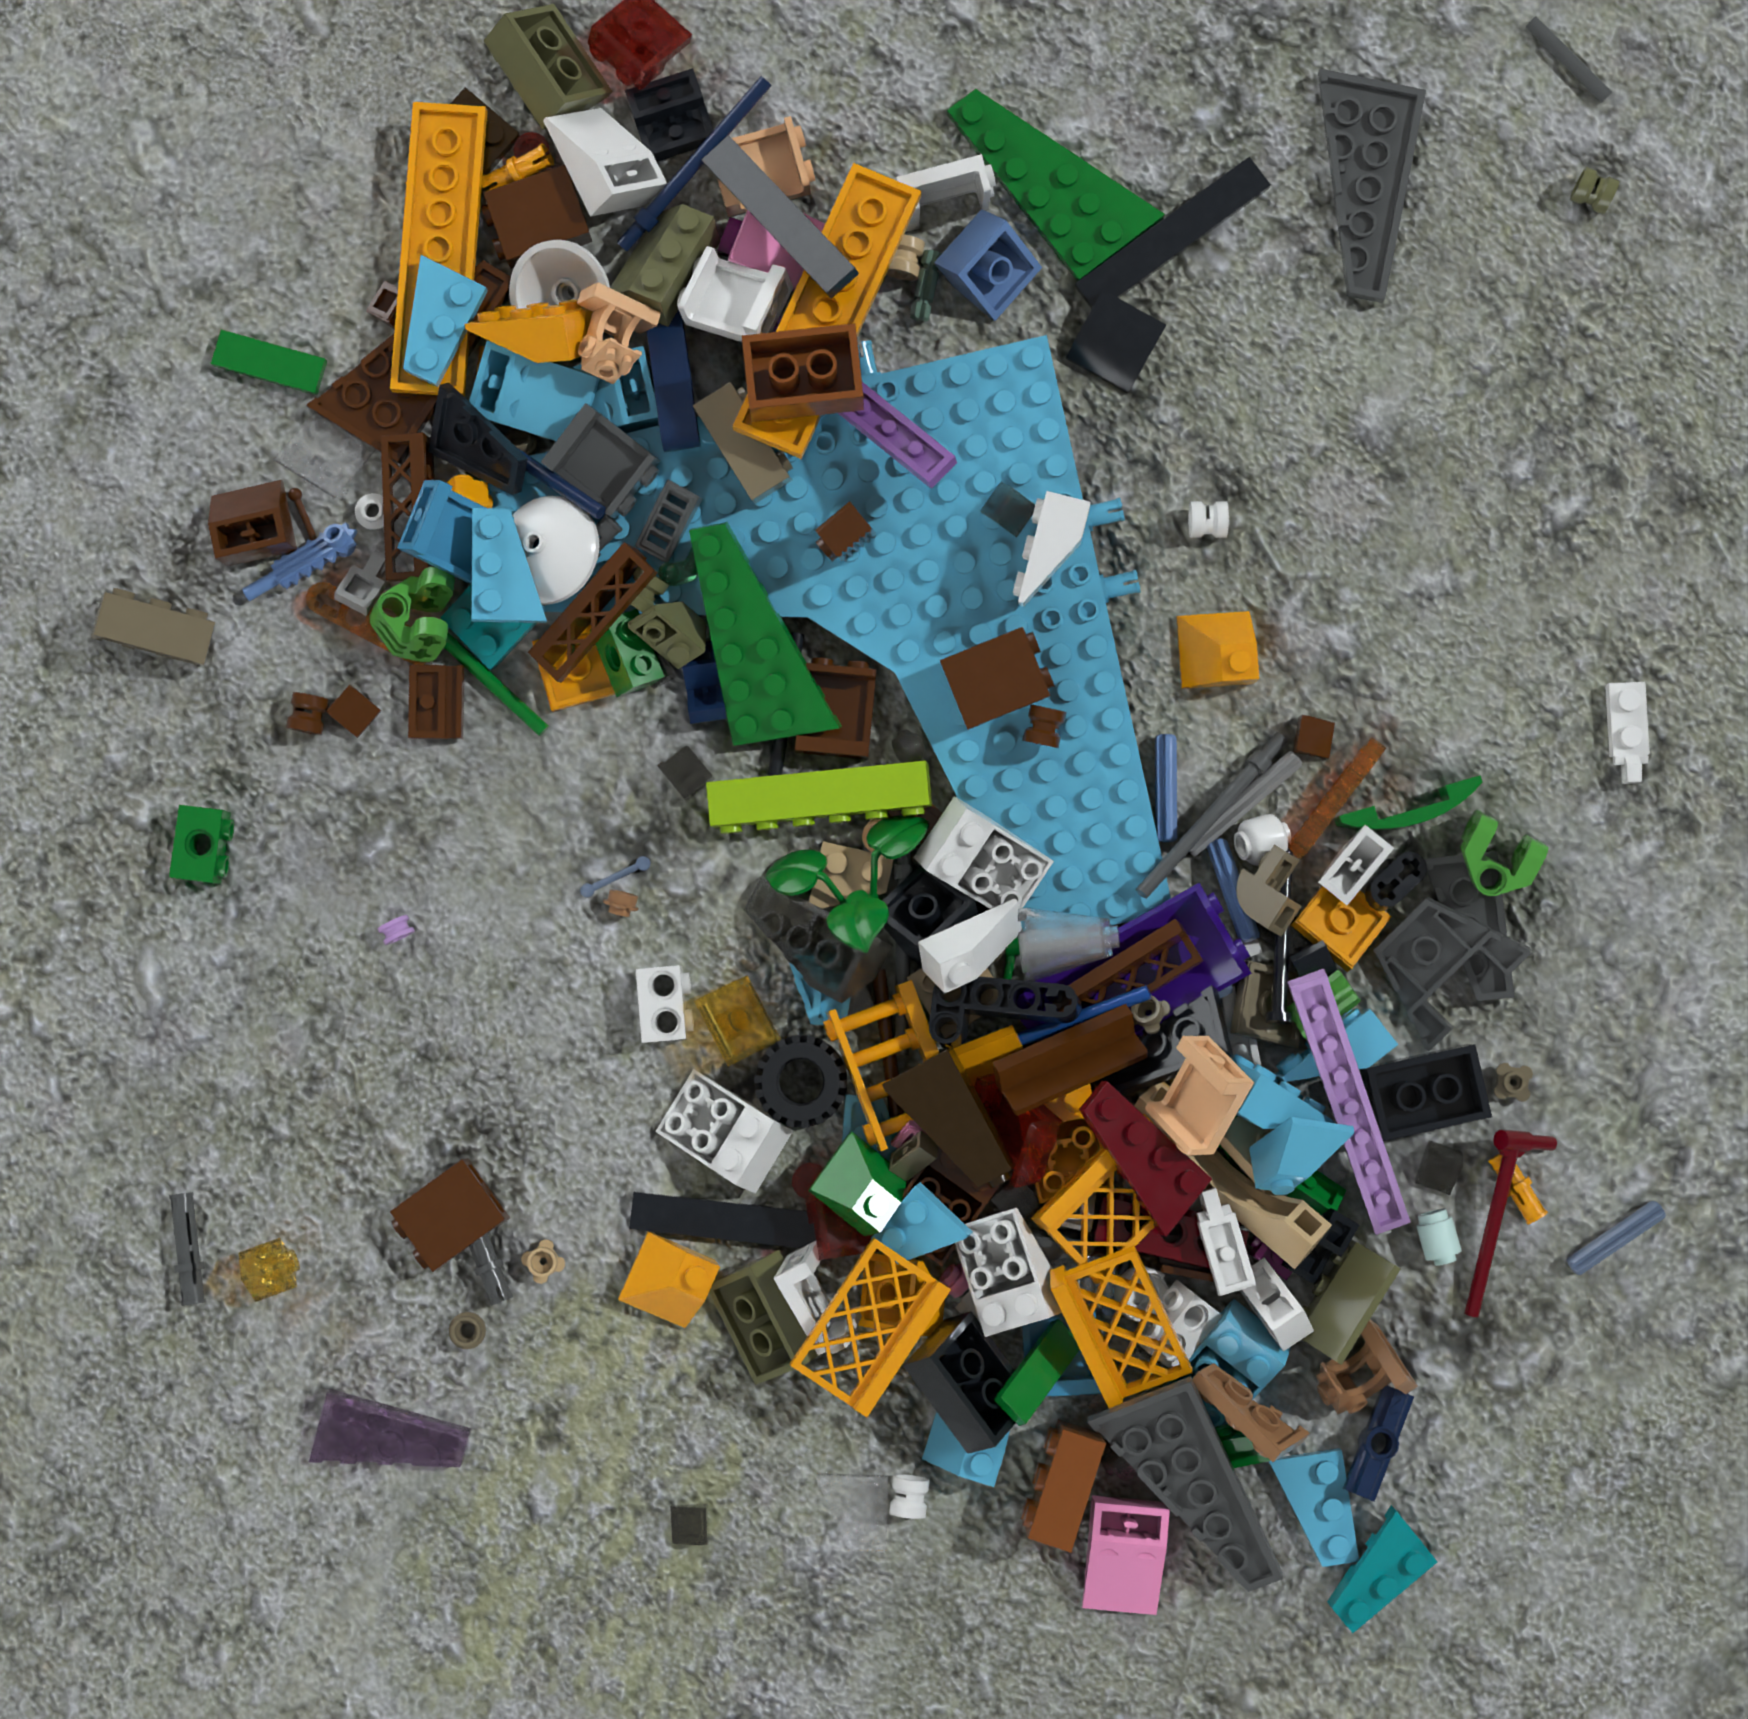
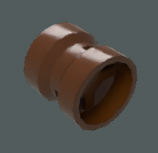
M293 692L291 699L293 712L287 718L286 728L308 734L322 735L324 724L321 719L322 714L328 709L329 699Z
M1030 704L1028 716L1033 727L1025 729L1022 741L1059 748L1061 737L1058 733H1055V729H1059L1060 725L1064 724L1067 712Z

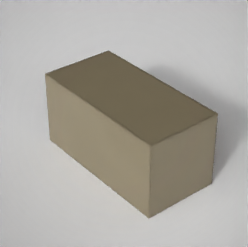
M919 1131L891 1153L889 1171L907 1182L937 1159L938 1145L926 1133Z

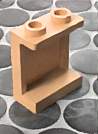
M791 116L785 117L784 123L781 125L732 138L790 200L811 194L810 182L816 181L810 159L803 161L800 148L806 147L800 125L794 127ZM717 178L727 216L731 217L747 212V209Z
M1182 1036L1176 1049L1186 1059L1164 1099L1158 1102H1148L1145 1110L1154 1119L1155 1125L1164 1130L1176 1142L1177 1148L1182 1153L1189 1156L1214 1154L1254 1082L1209 1036Z

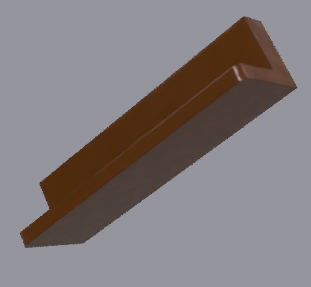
M1124 1004L992 1063L996 1087L1013 1113L1021 1115L1146 1059L1148 1051L1135 1034L1133 1013Z

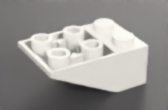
M602 108L545 117L543 120L590 217L645 206L667 184L652 152Z
M1046 491L1045 499L1037 498L1032 516V523L1038 524L1035 536H1027L1022 555L1024 560H1028L1026 572L1018 571L1013 589V595L1019 597L1018 604L1020 606H1025L1080 546L1091 502Z
M955 796L914 856L926 871L986 907L992 909L1015 898L1018 901L1020 912L1054 862L1006 828Z
M693 1069L655 1132L733 1184L756 1194L794 1130L781 1122L775 1121L768 1113Z
M1017 1207L965 1224L973 1233L966 1239L956 1242L955 1245L985 1337L1062 1313L1050 1288V1270L1053 1268Z

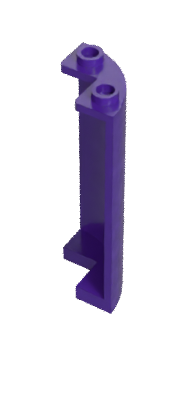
M1197 883L1026 981L1056 983L1068 986L1176 919L1184 927L1204 962L1151 994L1158 1001L1165 1000L1170 1005V1013L1163 1017L1160 1022L1162 1023L1174 1015L1173 1010L1185 1002L1189 1005L1201 997V992L1209 986H1214L1220 992L1252 974L1245 962L1251 956L1240 937L1233 941L1219 914L1224 912V909L1215 893L1212 892L1207 895L1201 884ZM1183 941L1169 948L1166 963L1179 966L1192 958ZM1162 953L1152 960L1160 961ZM1147 963L1140 966L1137 970L1135 983L1149 985L1154 982L1159 966ZM1164 968L1163 975H1165L1173 969ZM1130 973L1121 979L1129 981ZM1113 983L1108 986L1104 1000L1126 993L1127 985ZM1031 992L1021 994L1017 1000V1007L1021 1009L1031 1007L1035 1002V994ZM1046 993L1043 994L1045 1003L1053 1004L1052 1002H1049V1000L1045 996ZM1099 993L1089 999L1097 1000ZM1086 1002L1081 1003L1082 1009L1094 1005ZM1151 1010L1146 1011L1147 1016L1152 1014ZM1021 1020L1026 1029L1046 1023L1042 1021ZM1138 1024L1134 1025L1135 1034L1138 1037L1143 1035L1142 1031L1145 1028Z

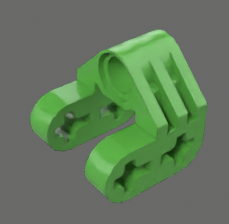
M428 567L422 571L419 577L410 576L379 597L369 615L370 624L393 656L420 662L434 661L446 645L449 626L447 622L434 617H421L414 622L412 627L405 625L409 620L410 609L423 612H439L443 610L453 595L455 576L436 567ZM383 608L392 610L397 617L387 616Z
M1475 810L1463 830L1461 836L1463 843L1460 846L1473 885L1478 891L1487 896H1497L1531 885L1546 858L1548 846L1525 834L1512 855L1511 864L1513 867L1509 870L1505 865L1487 856H1483L1496 832L1498 821L1479 810ZM1490 868L1496 869L1499 875L1497 882L1487 887L1481 885L1480 876L1482 872Z

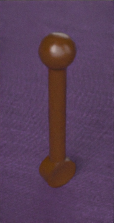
M298 488L290 489L288 498L295 503L309 538L313 541L317 539V536L301 501L302 492Z

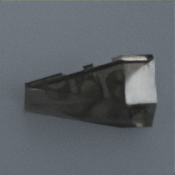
M761 877L744 908V911L762 932L783 952V956L787 961L793 964L802 974L803 979L810 987L840 1003H843L876 979L893 946L878 937L874 938L868 953L861 952L844 944L828 928L827 917L829 912L796 895L789 896L776 892L772 889L769 882Z

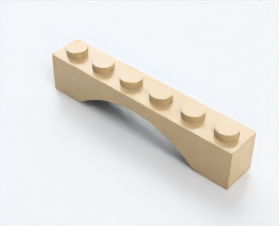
M1165 1082L1151 1086L1139 1097L1134 1107L1141 1113H1145L1154 1123V1119L1148 1114L1145 1107L1148 1102L1162 1101L1170 1086ZM1157 1127L1176 1145V1142L1164 1130ZM1217 1150L1214 1154L1187 1155L1212 1178L1204 1190L1216 1188L1221 1206L1229 1204L1232 1212H1235L1237 1220L1294 1269L1310 1254L1332 1226L1303 1200L1284 1195H1275L1272 1191L1268 1190L1262 1192L1260 1189H1256L1255 1183L1234 1168Z

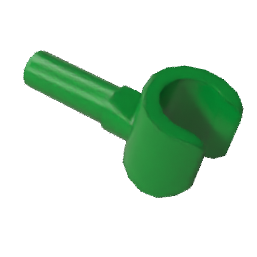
M1018 935L1005 949L1006 963L1003 979H1012L1015 964L1014 956L1026 955V944L1023 935Z

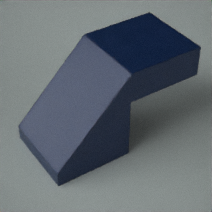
M706 641L705 652L682 666L690 724L727 719L712 641Z

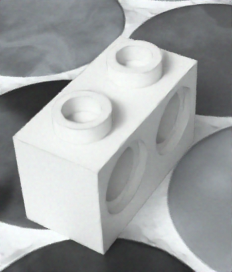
M681 965L636 969L642 1043L689 1039L688 1031H694L693 1010L686 1009L685 995L691 994L689 972L683 973ZM662 975H668L674 981V989L668 996H660L655 990V981ZM666 1011L672 1012L677 1018V1026L670 1033H665L658 1027V1018Z
M1263 1258L1251 1266L1256 1286L1240 1291L1245 1301L1284 1352L1314 1332V1329L1304 1309L1267 1260Z
M1176 1279L1160 1301L1189 1360L1223 1315ZM1147 1321L1141 1335L1159 1341L1164 1329L1160 1325ZM1139 1344L1150 1355H1153L1155 1349ZM1161 1352L1158 1361L1168 1368L1180 1364L1176 1356Z

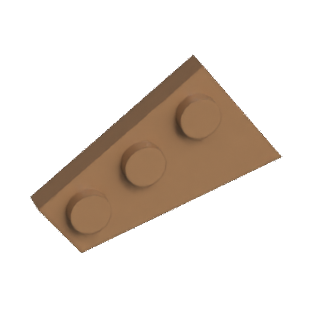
M1214 1363L1198 1371L1192 1379L1200 1397L1205 1402L1214 1405L1225 1416L1226 1422L1232 1428L1241 1431L1253 1443L1254 1449L1272 1462L1302 1444L1310 1434L1300 1425L1294 1430L1281 1421L1282 1412L1274 1406L1270 1405L1268 1408L1252 1400L1253 1394L1249 1388Z

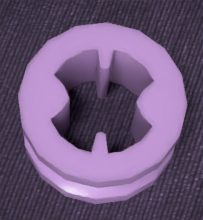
M408 915L395 918L377 928L379 933L385 935V940L383 941L385 945L395 943L415 932L413 927L407 925Z

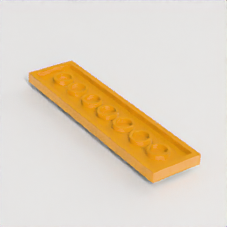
M413 102L390 390L392 392L438 395L439 387L403 369L420 256L423 255L474 281L487 124V109L485 106ZM467 331L440 383L441 385L449 382L464 397L470 331Z
M853 163L824 225L822 234L856 268L859 274L831 299L803 271L776 332L855 323L858 337L918 205L921 191ZM747 393L733 424V430L802 459L822 415L752 422Z

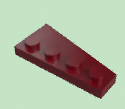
M1101 1081L1079 1108V1111L1103 1148L1110 1153L1117 1164L1116 1168L1136 1193V1199L1142 1208L1149 1213L1154 1221L1153 1225L1159 1234L1167 1237L1212 1178L1186 1154L1182 1153L1165 1134L1109 1082Z

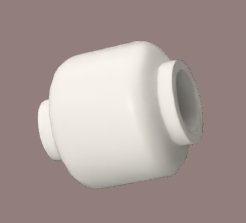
M1264 814L1244 820L1239 825L1238 831L1234 834V846L1238 856L1254 866L1259 865L1261 858L1272 849L1274 844L1287 851L1288 843L1291 842V832L1285 822H1281L1273 814Z

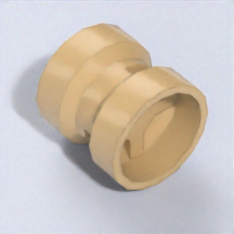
M904 234L886 275L901 280H917L920 270L917 258L923 255L925 242L917 237Z

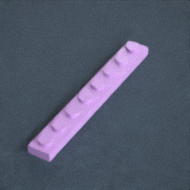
M1324 969L1288 981L1336 1124L1354 1127V1134L1343 1145L1375 1235L1411 1223L1327 974Z

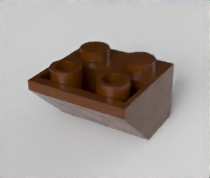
M283 480L211 496L208 526L215 559L225 566H234L297 550Z

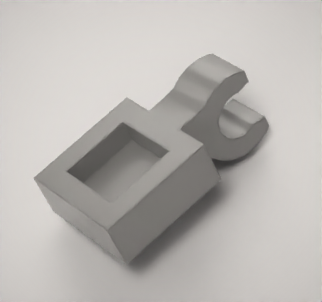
M375 550L363 570L352 565L334 592V599L367 616L385 589V581L381 579L386 572L385 555Z

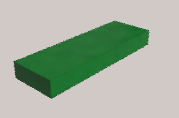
M221 329L211 365L318 395L327 360Z
M1059 1319L1051 1321L994 1398V1401L1018 1426H1022L1029 1421L1080 1350L1073 1334Z

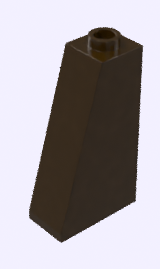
M953 1047L882 1084L884 1090L978 1187L988 1183L990 1188H994L1011 1178L1008 1172L1016 1165Z

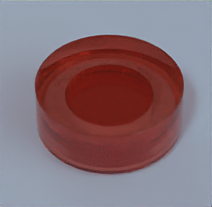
M536 132L522 134L516 140L513 148L514 156L519 158L537 148L538 145L544 144L548 151L537 160L549 155L551 150L545 137Z
M814 1162L800 1165L792 1177L794 1191L804 1199H817L808 1190L824 1167Z

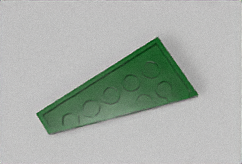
M974 89L947 110V116L978 155L982 154L984 163L986 165L991 164L994 176L1077 282L1164 219L1165 214L979 90Z
M728 522L690 529L689 533L733 746L839 729L842 726L827 704L823 691L813 679L806 666L807 663L779 613H776L767 597V591L763 584H760L749 565V559Z

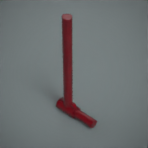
M1498 1130L1494 1135L1493 1142L1499 1154L1502 1155L1465 1307L1464 1314L1478 1318L1517 1158L1531 1149L1555 1150L1557 1140L1553 1136L1532 1135L1527 1131Z

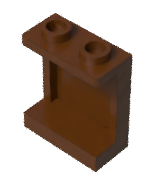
M565 165L483 192L487 202L486 205L481 206L488 227L495 226L499 237L492 240L500 261L506 259L510 269L514 268L516 261L519 260L525 251L541 242L549 240L577 241L580 246L593 242L570 174Z
M1020 627L940 660L968 730L1051 697L1048 689L1055 687L1047 666L1039 668L1034 655L1041 651L1033 631L1026 634L1024 628Z
M814 657L811 659V663L806 664L816 684L823 691L831 711L837 716L842 726L839 729L796 735V753L868 760L876 683V669H870V663L848 661V666L833 665L832 659Z
M469 1158L461 1159L390 1211L395 1218L391 1223L396 1232L403 1239L409 1238L416 1248L412 1253L417 1262L424 1269L429 1267L432 1272L444 1267V1264L481 1237L510 1219V1216Z

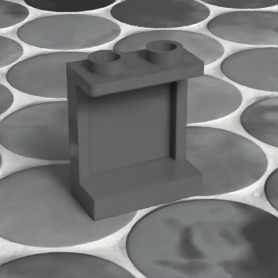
M586 403L541 461L551 471L557 473L570 484L605 506V513L614 519H617L620 514L624 517L630 512L637 502L634 495L642 485L648 487L660 471L656 468L660 463L657 457Z

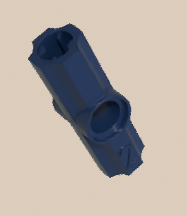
M1388 1385L1380 1390L1367 1426L1359 1434V1447L1342 1489L1375 1502L1389 1462L1399 1449L1398 1439L1414 1396L1408 1393L1404 1394ZM1381 1432L1386 1439V1445L1381 1452L1376 1453L1371 1447V1439L1375 1434Z

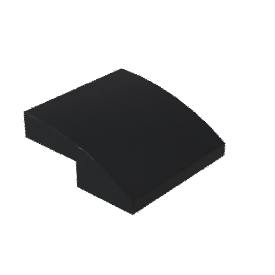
M693 68L625 90L641 142L652 152L656 162L698 149L714 130Z
M1102 290L1065 359L1129 393L1163 333L1166 324L1111 293Z

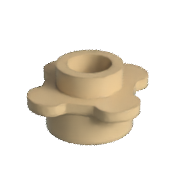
M548 1239L540 1241L536 1249L524 1252L521 1257L522 1264L528 1266L529 1271L533 1274V1280L539 1284L545 1283L548 1280V1276L555 1271L561 1272L565 1268L564 1258L556 1254L553 1249V1242ZM541 1258H545L547 1260V1263L545 1265H542L540 1263Z

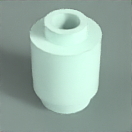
M1446 1208L1418 1215L1419 1224L1416 1225L1425 1260H1434L1435 1266L1456 1261L1455 1254L1462 1252L1453 1218L1448 1216Z

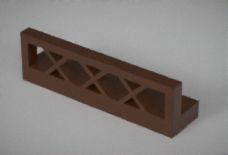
M423 432L381 435L386 581L388 582L404 581L410 576L419 577L425 568L434 567L414 557V571L396 572L395 559L402 551L397 549V547L395 548V539L400 542L401 537L394 532V522L403 512L410 517L411 512L407 507L412 503L413 510L424 480H435L434 455L428 452L430 437ZM409 443L410 456L399 467L392 460L391 444ZM392 466L397 470V471L393 474V476H392ZM409 468L411 477L406 473ZM403 476L411 483V493L400 503L393 496V486ZM393 502L398 506L395 511L393 509Z
M624 542L528 651L557 682H563L657 575L658 572L645 561L647 558L637 548ZM637 566L644 571L635 583L625 584L633 575ZM615 596L616 604L610 611L601 612ZM591 623V633L585 639H577ZM567 650V660L557 669L554 664Z
M1174 919L1068 986L1076 992L1081 1003L1096 1004L1104 1001L1106 989L1113 983L1127 985L1126 992L1133 990V987L1139 988L1144 986V984L1135 983L1138 968L1147 963L1159 966L1155 981L1147 985L1150 994L1201 964L1204 960L1182 924ZM1183 941L1192 958L1179 966L1166 963L1169 948ZM1162 953L1160 961L1152 960ZM1164 968L1173 969L1170 972L1163 975ZM1130 973L1129 981L1121 979ZM1099 993L1097 1000L1089 999ZM1063 996L1062 1001L1059 1003L1052 1002L1060 1012H1064V1007L1072 1004L1066 996Z

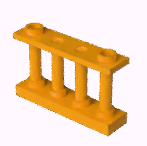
M912 980L894 986L896 994L892 995L891 1000L839 1019L836 1009L826 1012L828 1020L823 1021L830 1042L837 1041L868 1123L862 1126L869 1146L876 1145L878 1151L888 1149L884 1137L901 1131L908 1121L913 1119L907 1113L879 1123L871 1102L889 1096L882 1086L883 1083L889 1080L865 1088L858 1067L910 1047L912 1050L918 1049L923 1062L939 1054L936 1042L929 1032V1024ZM896 1013L899 1016L905 1014L910 1027L905 1030V1034L852 1053L845 1035L846 1032Z

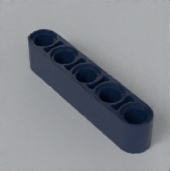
M678 310L668 327L658 323L656 327L647 331L658 421L664 452L701 447L697 415L693 407L695 400L684 321Z

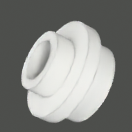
M376 493L367 494L357 502L355 516L359 524L364 528L379 530L384 527L382 495ZM372 505L378 506V514L375 517H368L367 509Z

